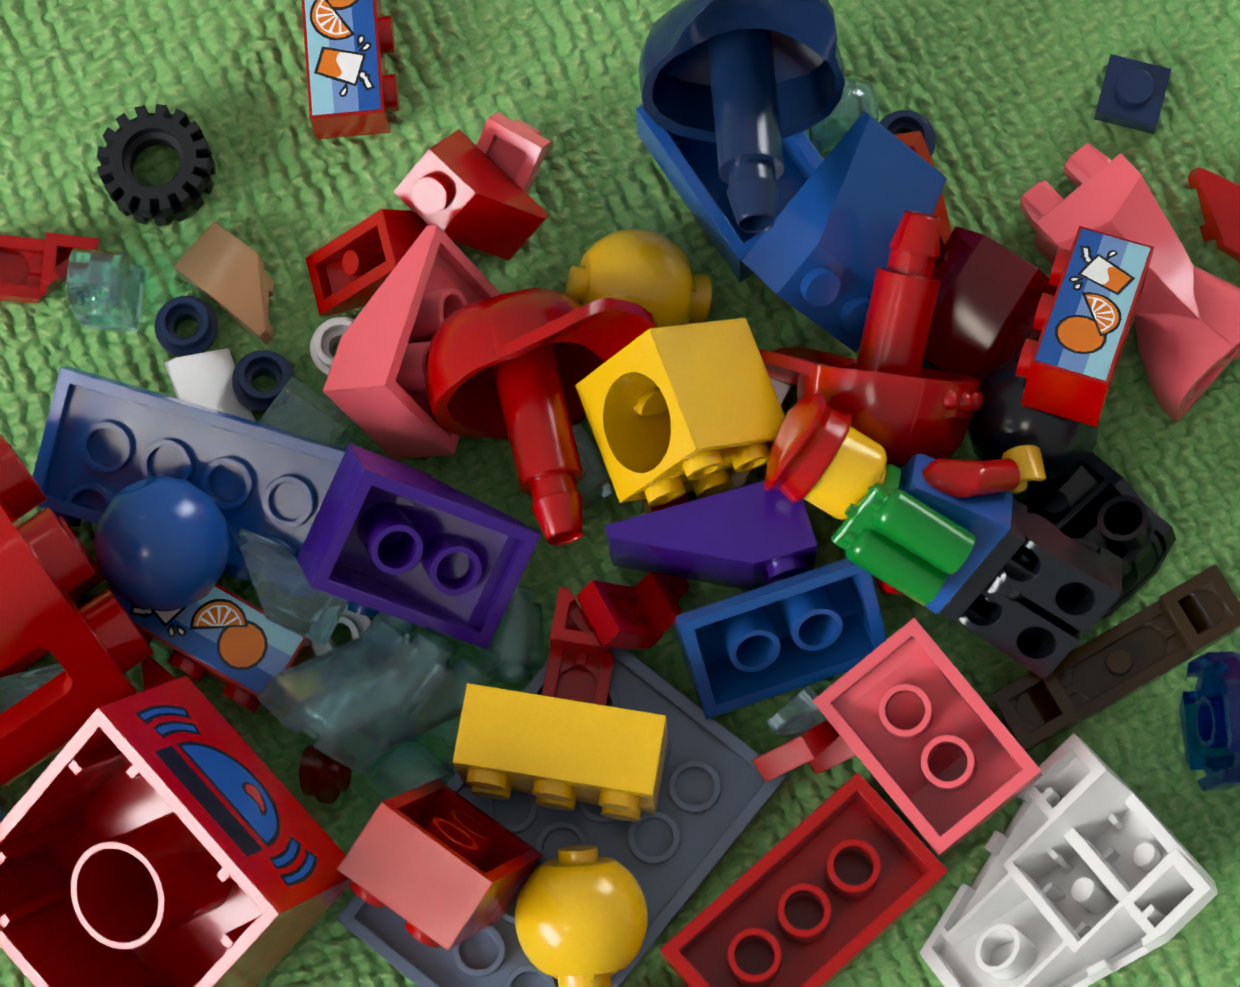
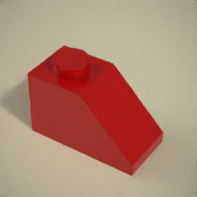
M460 129L429 148L394 190V193L428 226L437 224L451 240L508 261L517 254L550 216Z
M381 209L306 257L319 316H331L365 307L428 225L414 211Z

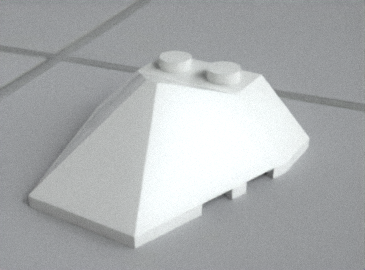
M1073 733L1039 766L1043 776L1017 796L1023 802L1005 832L1002 834L995 830L984 847L991 854L970 887L962 883L919 954L944 987H1088L1169 942L1218 894L1215 881L1154 812Z

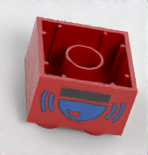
M183 676L98 707L1 821L0 947L34 987H256L347 889L352 880L337 870L346 856L193 682L187 676Z

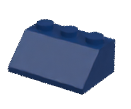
M847 558L677 615L673 624L687 674L706 719L847 672L887 640L872 574L855 565Z

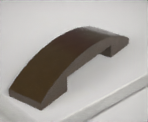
M1215 564L1161 595L1154 604L1071 651L1046 680L1031 671L993 693L991 698L1018 743L1025 751H1028L1135 693L1239 629L1240 602Z

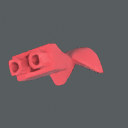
M1086 143L1071 155L1064 164V174L1075 184L1077 189L1063 199L1046 180L1038 182L1022 195L1020 211L1035 230V248L1052 265L1059 247L1071 250L1079 226L1154 247L1143 292L1133 322L1135 323L1138 351L1150 389L1162 410L1176 423L1200 399L1229 363L1234 359L1240 358V288L1193 266L1181 241L1152 195L1143 176L1121 153L1113 160H1110L1091 144Z

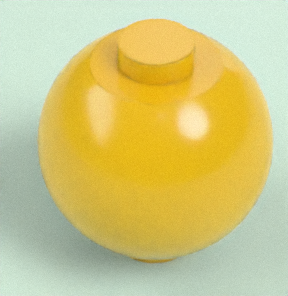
M624 229L613 232L598 240L583 255L579 266H571L567 278L566 294L572 295L583 306L595 300L615 298L636 303L652 314L658 327L706 322L711 305L712 284L709 275L691 272V265L687 255L669 238L650 230Z
M575 845L558 848V859L548 860L538 866L527 878L519 893L515 908V928L519 943L527 958L538 970L558 979V987H612L611 976L619 970L626 968L634 960L644 942L648 926V910L645 896L632 873L618 861L610 857L598 856L597 846Z

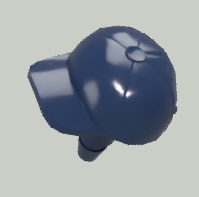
M682 0L653 23L642 48L639 62V82L643 110L658 126L673 134L693 140L716 143L719 177L723 182L729 184L727 196L738 227L745 233H763L774 226L780 191L776 180L784 172L781 138L808 130L810 127L821 122L831 115L841 101L845 86L844 66L838 45L836 44L837 33L834 10L828 0Z

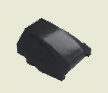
M1092 451L1076 473L1057 483L1038 486L1021 502L1028 506V513H1035L1046 518L1063 534L1094 552L1101 546L1123 559L1121 596L1100 619L1111 616L1158 572L1176 541L1173 527L1161 518L1120 474Z

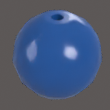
M166 476L150 477L118 491L99 516L93 541L98 569L112 590L138 608L169 612L186 607L207 596L225 571L231 546L226 519L212 497L187 480Z

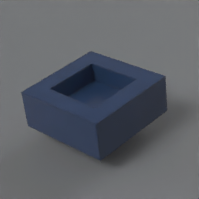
M1111 54L1094 120L1154 134L1171 69Z

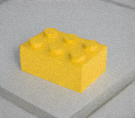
M467 683L453 764L462 782L472 785L471 793L480 797L510 800L511 791L537 796L536 804L542 807L574 811L577 801L601 806L602 816L637 822L640 821L641 812L656 814L668 743L666 715Z

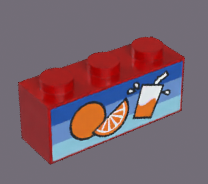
M302 0L309 117L316 139L390 133L389 112L400 111L396 74H386L385 54L395 53L392 16H382L381 0Z
M1082 226L1078 228L1071 250L1059 247L1048 285L1057 287L1055 295L1042 293L1032 330L1041 332L1039 340L1026 338L1015 376L1026 378L1021 405L1097 427L1143 292L1154 247Z
M215 584L209 594L203 599L169 612L138 608L113 591V594L134 621L148 644L152 642L171 653L166 662L167 664L197 682H200L206 673L225 684L226 686L221 695L252 714L256 712L259 705L276 714L314 652L311 646L313 643L307 635L218 584Z

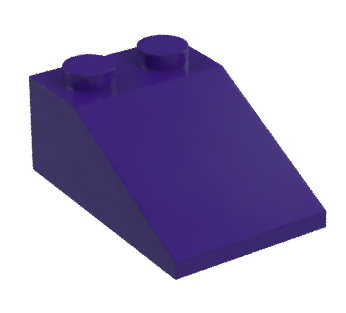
M349 444L296 560L312 588L487 649L541 533L537 529L406 464Z
M764 481L605 525L612 565L616 567L644 572H658L685 577L689 580L750 591L815 569L817 543L803 498L798 502L792 503L778 489L767 492L764 489Z

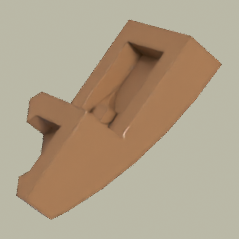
M214 221L173 268L183 280L222 307L234 322L268 345L273 339V327L268 322L269 297L274 296V281L264 270V261L261 257Z

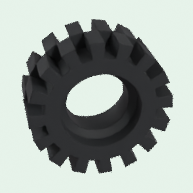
M156 104L155 113H149L145 105L135 107L136 118L129 120L126 114L123 113L116 118L119 129L115 132L108 127L102 135L106 142V147L98 146L97 158L101 163V166L97 167L99 177L118 209L126 216L131 213L136 222L147 225L148 218H153L157 226L168 225L167 217L175 215L178 222H181L188 218L185 209L192 205L198 211L204 205L201 197L203 191L211 194L214 184L210 175L216 174L211 149L201 128L195 120L191 123L185 112L176 109L173 115L170 114L167 105ZM165 145L175 150L179 155L180 164L176 175L167 183L158 186H150L138 181L133 172L137 156L150 146Z

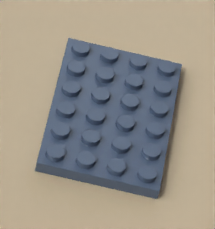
M609 648V651L614 656L615 664L607 706L666 715L668 743L656 814L641 812L640 821L632 822L602 816V807L595 804L576 801L574 811L542 807L536 804L537 796L511 791L510 800L484 798L472 794V785L463 783L457 771L446 785L542 853L543 857L535 869L548 860L558 859V848L575 845H593L598 847V856L610 857L632 873L645 896L648 910V926L644 942L637 956L626 968L619 970L611 976L612 987H621L785 782L786 775L782 774L765 782L752 761L759 755L756 751L714 718L706 719L700 707L626 649ZM548 660L522 692L542 694ZM520 891L500 920L450 950H446L442 946L437 949L431 948L421 943L405 929L407 920L386 905L384 908L372 906L356 894L336 918L339 923L418 987H558V979L538 970L527 958L519 943L515 928V908Z

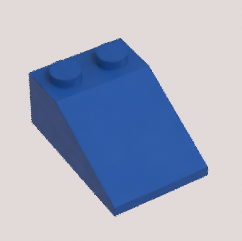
M864 111L777 216L774 226L763 233L741 261L776 295L856 353L861 343L877 267L887 268L891 247L888 246L905 210L932 215L947 178Z

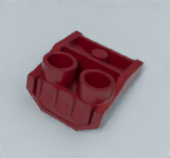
M956 226L940 252V258H937L932 278L940 280L941 283L923 360L941 371L969 376L981 382L990 369L1010 359L1019 357L1026 338L1036 340L1040 332L1032 330L1040 298L1043 292L1055 295L1057 287L1048 285L1049 278L1039 268L984 234Z

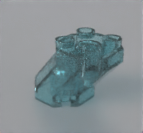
M379 612L363 634L275 674L257 699L282 724L299 735L301 730L317 740L314 747L325 755L364 775L381 752L461 715L467 683L486 686L492 677L477 664L462 655L458 660L453 658L452 656L458 649V646L442 633L425 628L422 632H417L414 630L417 624Z

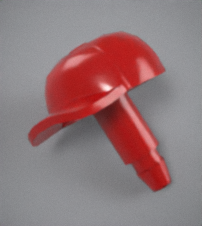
M905 210L888 246L891 247L887 268L877 267L857 359L803 347L780 348L774 351L758 348L769 378L797 385V403L802 398L811 394H821L826 398L829 407L840 412L850 413L852 415L850 426L880 444L886 452V465L891 464L899 469H902L910 458L916 454H924L936 460L939 458L949 459L953 456L964 439L974 411L980 409L984 399L983 393L979 391L980 380L957 373L922 367L941 283L940 280L932 278L936 259L940 258V217Z
M534 287L471 303L453 312L441 324L431 340L425 367V383L431 405L429 416L444 430L459 436L478 439L483 437L509 439L520 490L525 494L531 495L533 502L531 510L548 544L558 546L579 540L582 537L583 496L578 492L577 483L583 479L584 474L572 425L582 421L587 416L575 385L649 328H658V325L652 314L636 303L615 298L595 300L583 306L572 295L556 290Z

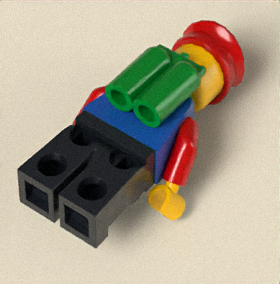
M811 394L795 404L787 412L773 442L767 463L764 489L767 492L778 489L792 503L798 502L803 498L832 517L845 520L833 534L831 540L845 550V555L849 561L872 574L880 590L884 593L908 596L936 614L940 612L954 622L959 619L973 633L1044 680L1080 642V631L1087 634L1121 596L1123 563L1121 557L1101 546L1094 552L1063 534L1046 518L1035 513H1028V506L1013 498V494H1019L1027 488V481L1041 482L1046 479L1039 447L1033 445L1017 446L1003 453L1002 459L985 461L944 458L936 460L924 454H916L910 458L902 469H899L891 464L886 465V452L880 444L850 426L852 422V415L850 413L840 412L829 407L826 398L821 394Z

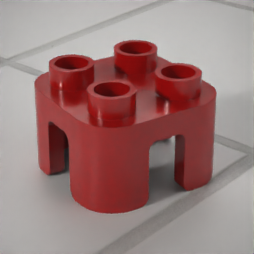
M1 434L0 685L49 652L54 655L64 668L63 672L0 714V783L7 787L64 748L98 707L138 693L126 672L154 652L109 588L82 606L78 597L105 578L62 515L57 517L52 509L47 507L25 523L21 519L22 516L46 501L47 498L14 449Z

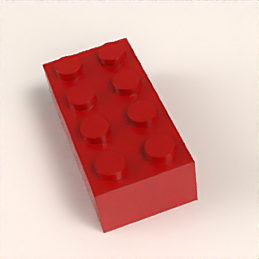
M857 772L660 949L661 958L687 987H827L942 883L948 870Z

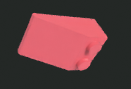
M437 224L426 226L341 336L323 392L392 460L454 455L460 436L444 430L429 416L431 405L426 390L425 367L431 340L441 324L453 312L468 304L502 294Z
M912 618L812 700L941 858L1043 776L1041 769L915 618Z

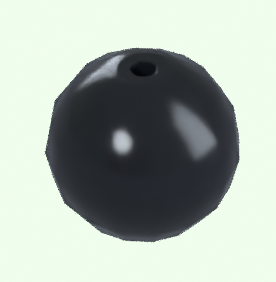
M1020 356L1010 359L990 369L981 381L979 391L983 393V403L980 409L974 411L973 418H971L968 426V435L973 451L981 461L1002 459L1003 453L1017 446H1037L1041 451L1046 479L1041 482L1027 481V487L1057 483L1076 473L1097 443L1099 422L1097 427L1021 405L1026 378L1015 376Z

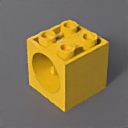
M746 318L649 328L575 385L620 503L647 499L649 506H658L671 502L688 492L695 491L697 498L700 499L726 491L733 486L731 477L736 473L755 469L768 462L776 434L785 418Z

